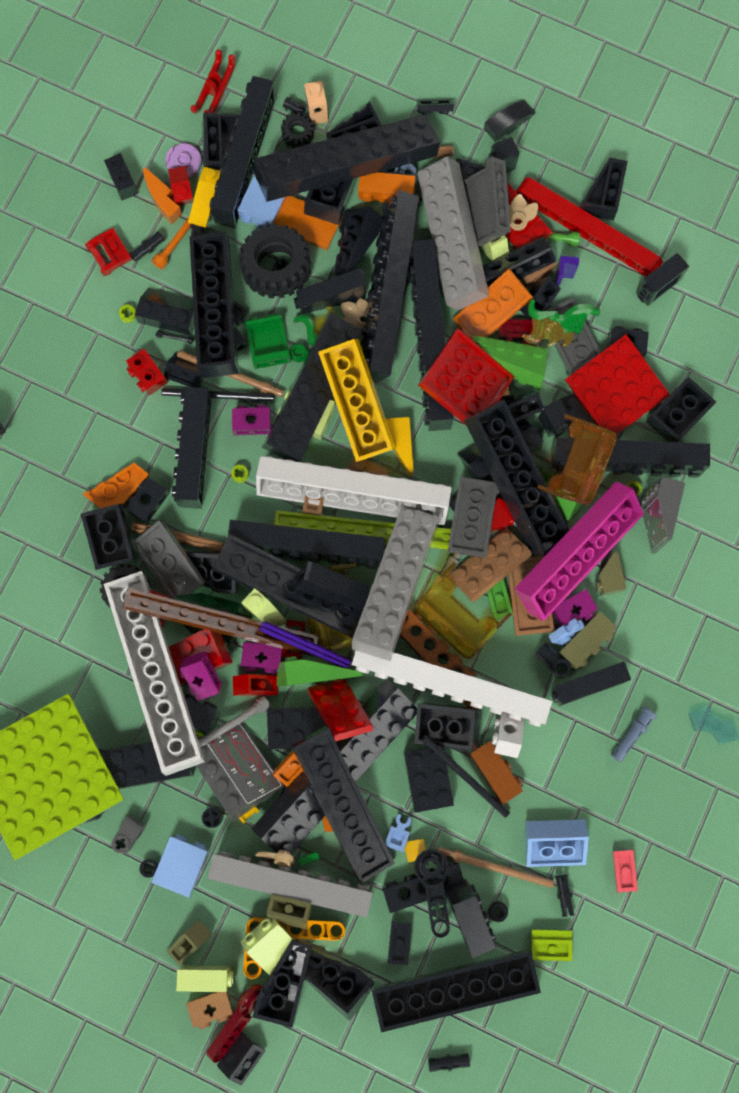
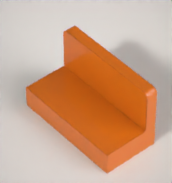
M293 750L272 772L273 776L286 787H289L303 771Z

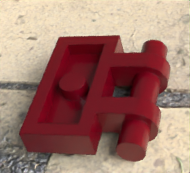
M509 319L499 327V339L512 342V340H523V344L536 346L529 344V340H536L537 338L536 320Z

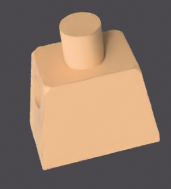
M322 81L304 84V96L311 122H313V125L328 122L327 102ZM320 108V112H315L314 110Z

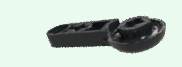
M428 849L422 851L417 856L414 870L425 887L431 930L436 937L443 938L450 931L444 891L448 862L442 852ZM430 861L435 865L437 864V867L432 872L426 868V864L429 865L428 862ZM435 902L443 905L439 911L441 916L445 915V918L438 917L433 920V917H437L435 909H432L435 906ZM438 922H443L446 925L443 933L435 931V925Z

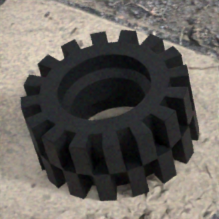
M297 112V116L294 113H291V117L287 115L286 120L283 119L281 124L283 141L286 142L287 146L291 144L292 148L304 146L307 143L310 144L311 139L313 140L314 127L311 118H307L304 113L301 116L300 112ZM294 126H301L305 131L302 135L296 136L291 133V129Z

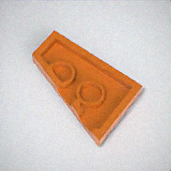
M133 463L114 474L115 476L107 481L101 482L94 489L86 491L83 495L98 508L120 503L124 506L129 498L136 493L139 484L143 480L146 481L150 475L136 463Z

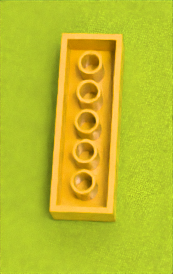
M352 339L319 351L318 353L356 462L395 449L396 447L359 340Z

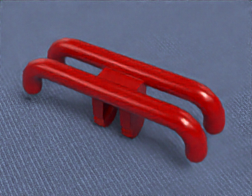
M220 49L215 51V60L196 104L190 107L193 114L200 112L208 94L214 96L209 109L205 110L204 113H215L234 71L236 58L233 54H230L228 57V66L221 80L218 70L222 62V51Z

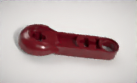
M259 984L252 985L241 994L237 1009L206 1052L207 1057L213 1063L219 1062L226 1055L251 1020L250 1014L254 1012L257 997L264 986Z

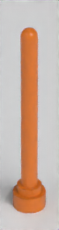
M189 217L163 252L156 254L151 260L156 267L163 270L168 264V256L190 229V225H192L188 223Z

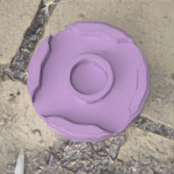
M180 143L177 146L171 147L165 158L167 170L186 166L189 178L197 175L202 165L201 155L197 148L187 143Z

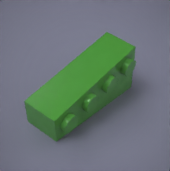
M474 335L473 341L515 376L514 379L519 380L518 383L522 385L527 383L534 386V389L541 390L548 348Z

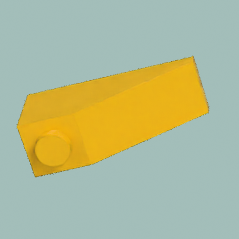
M203 167L188 223L207 227L212 209L209 207L212 197H215V184L221 178L219 170Z
M409 417L387 418V424L396 447L393 449V452L407 475L413 477Z

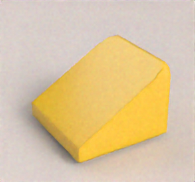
M424 838L407 842L405 851L408 862L415 861L417 856L426 850Z

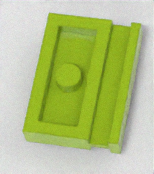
M531 929V953L533 960L572 961V930Z

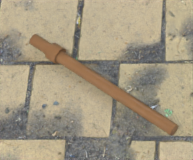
M179 350L177 357L197 364L195 355ZM241 373L226 375L261 389L260 391L263 393H271L281 398L283 397L284 390L271 386L269 382H261Z
M442 847L438 848V851L442 852L445 857L451 858L454 862H465L553 888L554 880L466 855L460 850L455 849L453 851Z

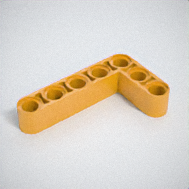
M267 917L251 918L246 924L245 936L252 931L250 928L251 922L258 921L261 923ZM309 919L307 929H302L299 934L292 933L291 926L277 920L293 939L337 941L345 935V926L338 920ZM313 924L321 926L322 932L319 935H314L311 932L310 928ZM339 925L342 928V933L339 936H334L330 930L332 926ZM244 949V974L249 979H256L261 974L263 968ZM250 963H255L258 966L259 970L256 974L248 971Z

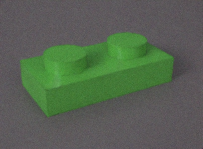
M502 579L486 592L494 620L513 615L504 579Z

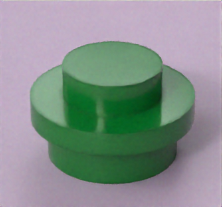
M302 344L293 345L289 351L290 358L297 363L303 362L308 354L307 348Z

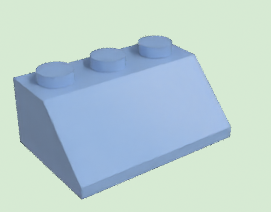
M585 819L525 821L526 867L586 865L589 835Z

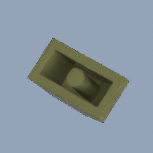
M614 552L609 557L597 576L595 587L596 591L600 592V596L624 592L627 589L618 552Z
M271 894L266 915L286 925L307 929L312 907L311 903Z
M198 920L167 952L180 966L212 936V933Z

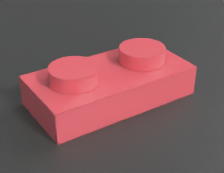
M612 851L616 892L638 891L634 851Z

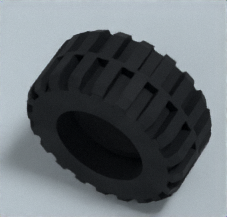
M272 224L270 227H267V225L262 226V229L254 230L252 236L248 235L244 240L245 244L243 243L240 247L239 261L244 280L253 292L257 291L258 295L262 297L268 295V298L274 299L275 296H279L280 299L285 298L284 295L287 294L291 296L295 294L296 289L300 290L303 288V283H307L309 274H311L312 262L308 243L302 234H298V231L294 228L289 229L287 225L282 224V226H278L277 224ZM273 252H283L292 257L291 262L285 268L278 271H268L259 266L261 260Z

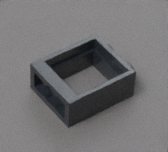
M676 253L642 280L636 292L639 300L649 306L680 282L690 266Z

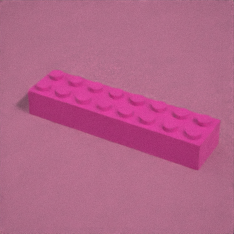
M615 482L514 588L528 613L545 621L644 515L632 488Z

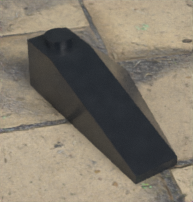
M371 207L345 210L339 227L341 239L338 240L337 245L340 247V252L336 256L334 273L336 276L352 271L379 235V223L383 216Z
M311 951L305 981L350 1021L364 1004L374 985V981L358 968L344 965L340 961L331 960L322 956V954Z

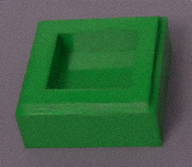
M316 851L299 857L298 860L300 866L319 860L320 857Z

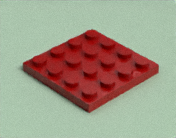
M457 328L418 386L465 424L464 419L492 403L498 402L515 376Z
M624 335L565 379V382L608 440L670 396L627 335Z

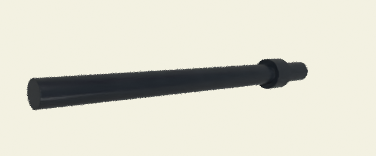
M162 388L161 390L162 396L181 397V393H185V389ZM209 391L211 398L251 400V402L259 403V401H274V394L259 393V391H251V393Z
M427 735L422 737L421 741L431 749V753L436 758L444 761L504 818L510 814V811L456 763L440 744H436Z

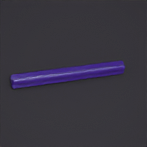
M263 621L259 630L341 668L347 669L350 665L351 660L267 621Z

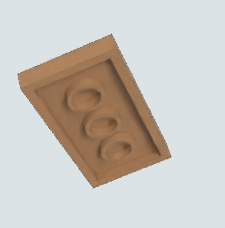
M506 528L488 543L486 558L471 556L449 574L448 577L474 603L529 558L532 553Z
M545 556L529 557L508 574L515 636L554 632L552 613L545 621L528 613L514 589Z

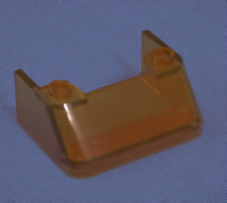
M565 414L564 418L573 421L569 431L571 437L575 438L562 475L556 474L550 479L549 487L538 484L537 488L566 500L589 505L596 495L616 443L617 435L611 430Z

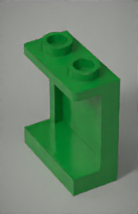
M270 314L266 318L259 319L255 317L245 322L254 370L291 363L282 315Z

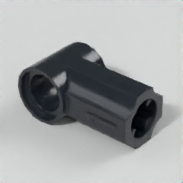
M547 642L534 654L557 678H565L571 671L569 661L563 659ZM563 664L566 666L567 671L563 674L559 673L556 666Z

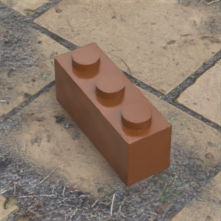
M489 741L469 755L499 802L505 804L523 792L521 788L523 784L518 776L514 777L511 773L512 767L507 759L503 760L500 754L494 753L495 745Z

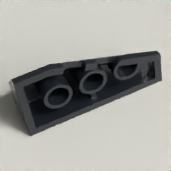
M185 551L206 582L202 586L210 588L216 593L237 594L240 583L212 570L220 552Z
M296 940L291 941L259 993L252 1018L293 1028L312 944Z

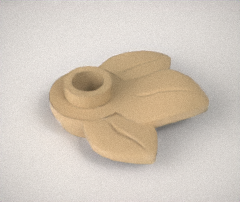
M517 195L511 205H509L510 227L516 231L523 230L527 226V222L536 217L538 204L532 203L527 205L522 195ZM519 219L522 222L520 224H516L515 221Z
M362 298L356 304L349 301L341 303V310L345 316L343 320L362 329L366 322H362L360 319L364 317L368 303Z
M279 850L278 853L262 851L256 853L257 857H262L267 862L274 861L276 865L284 867L294 866V857L290 855L289 851Z

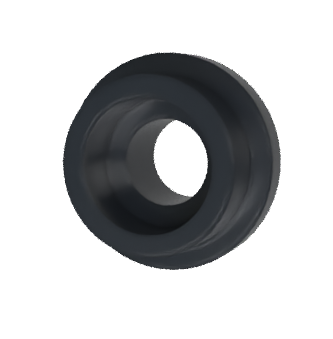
M493 902L488 908V915L493 921L502 922L508 916V908L502 902ZM496 908H500L502 911L498 916L494 913Z

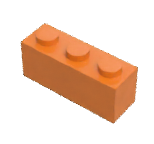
M379 172L362 176L359 179L358 197L365 202L380 201L384 203L398 190L414 194L415 176Z

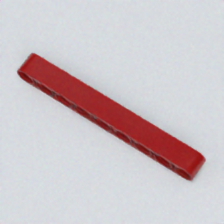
M525 177L516 190L518 194L522 195L528 205L537 203L538 211L567 229L580 232V237L645 277L662 265L663 260L658 255L536 180Z

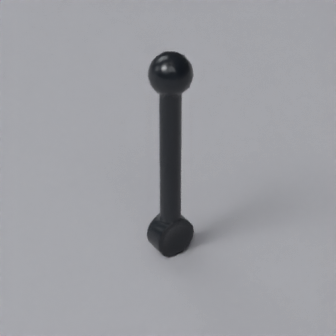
M158 330L155 334L157 338L166 337L187 341L189 344L194 342L193 337L185 338L165 334L161 330Z

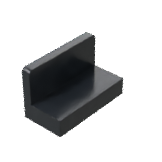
M174 353L167 361L164 377L188 387L201 388L203 378H201L198 372L197 364L177 357L178 353Z
M241 1032L226 1055L218 1062L217 1067L229 1080L242 1086L266 1050L261 1045L251 1041L245 1033Z

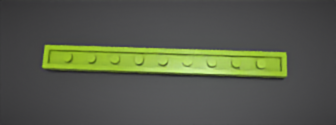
M276 510L274 525L385 537V543L389 542L395 523L320 516ZM437 528L430 548L448 549L451 529Z

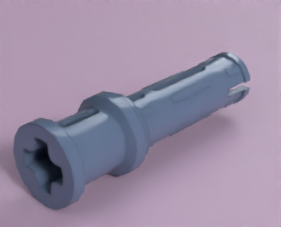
M646 707L641 708L642 712L636 720L632 721V727L611 754L620 763L641 734L648 731L647 727L652 720L657 718V715Z

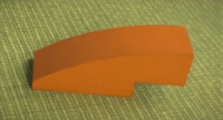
M145 167L143 173L151 198L161 214L173 224L182 213L180 207L172 201L174 199L172 190Z

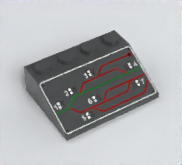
M662 476L642 496L640 506H643V521L650 550L653 554L657 553L672 540L685 482Z
M241 723L201 747L205 762L196 765V767L229 817L234 821L284 786L282 782L273 776L272 772L274 770Z

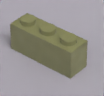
M600 611L558 654L563 659L569 661L573 670L577 668L582 669L589 662L587 658L591 654L595 656L602 649L600 645L604 640L609 642L615 636L613 631L617 627Z

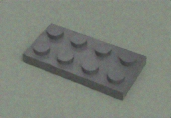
M574 298L546 311H557L558 314L562 315L569 308L577 304ZM546 318L542 320L569 376L601 353L586 322H584L582 331L576 335L574 331L564 333L559 325Z
M460 477L448 552L486 558L497 493L495 482Z
M163 520L156 522L132 542L171 599L183 601L206 583Z

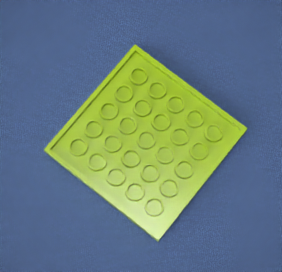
M70 694L64 695L0 731V833L14 861L125 800Z

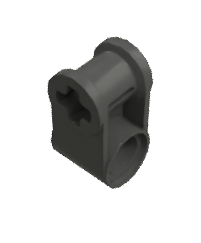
M128 814L111 842L112 849L117 853H128L143 833L146 824ZM124 841L126 847L120 848L118 842Z

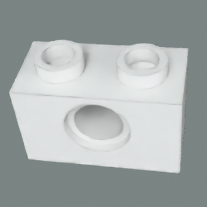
M502 711L500 718H496L494 730H497V733L494 732L492 744L495 745L494 753L518 758L522 746L525 718H521V721L509 718L510 714Z

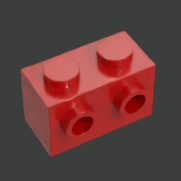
M142 349L126 360L128 365L126 370L132 378L134 376L139 382L136 384L142 393L146 391L150 396L168 384L164 375L145 349Z

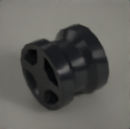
M216 808L206 809L202 814V822L208 828H216L223 821L222 812Z

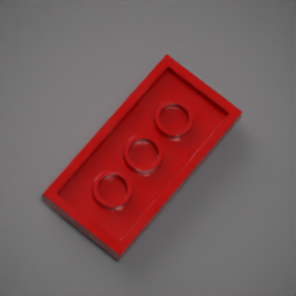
M507 182L508 203L511 205L514 198L519 194ZM536 215L533 220L527 222V226L523 230L516 231L510 227L511 232L504 236L518 249L541 237H544L546 240L552 235V231ZM519 219L515 221L516 224H520L522 222Z
M345 678L308 687V694L325 725L330 729L335 742L373 731L371 721Z

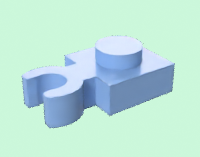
M575 618L567 626H561L549 635L552 643L565 645L571 641V638L576 635L577 631L582 630L585 626L582 620L577 621Z
M398 814L396 817L397 828L391 826L385 844L388 848L404 853L410 836V832L405 830L410 827L412 821L409 817L408 821L403 824L400 822L402 816Z

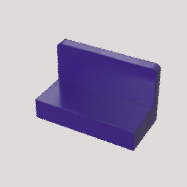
M560 257L555 270L554 283L560 286L562 278H574L579 266V257Z

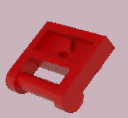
M114 228L85 243V247L88 251H91L100 266L103 276L111 274L113 270L132 260ZM99 244L103 246L112 261L109 264H106L97 249Z

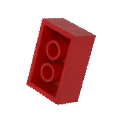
M205 629L168 647L181 687L188 685L186 679L182 678L180 674L183 658L205 651L215 671L233 663L221 633Z

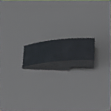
M525 100L519 101L488 119L484 124V130L496 142L506 133L508 135L534 116L536 112Z

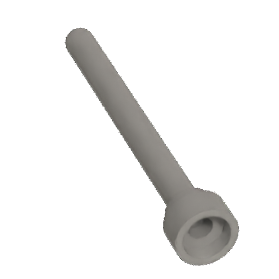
M261 696L253 704V707L198 740L200 748L256 713L267 712V709H271L268 700Z

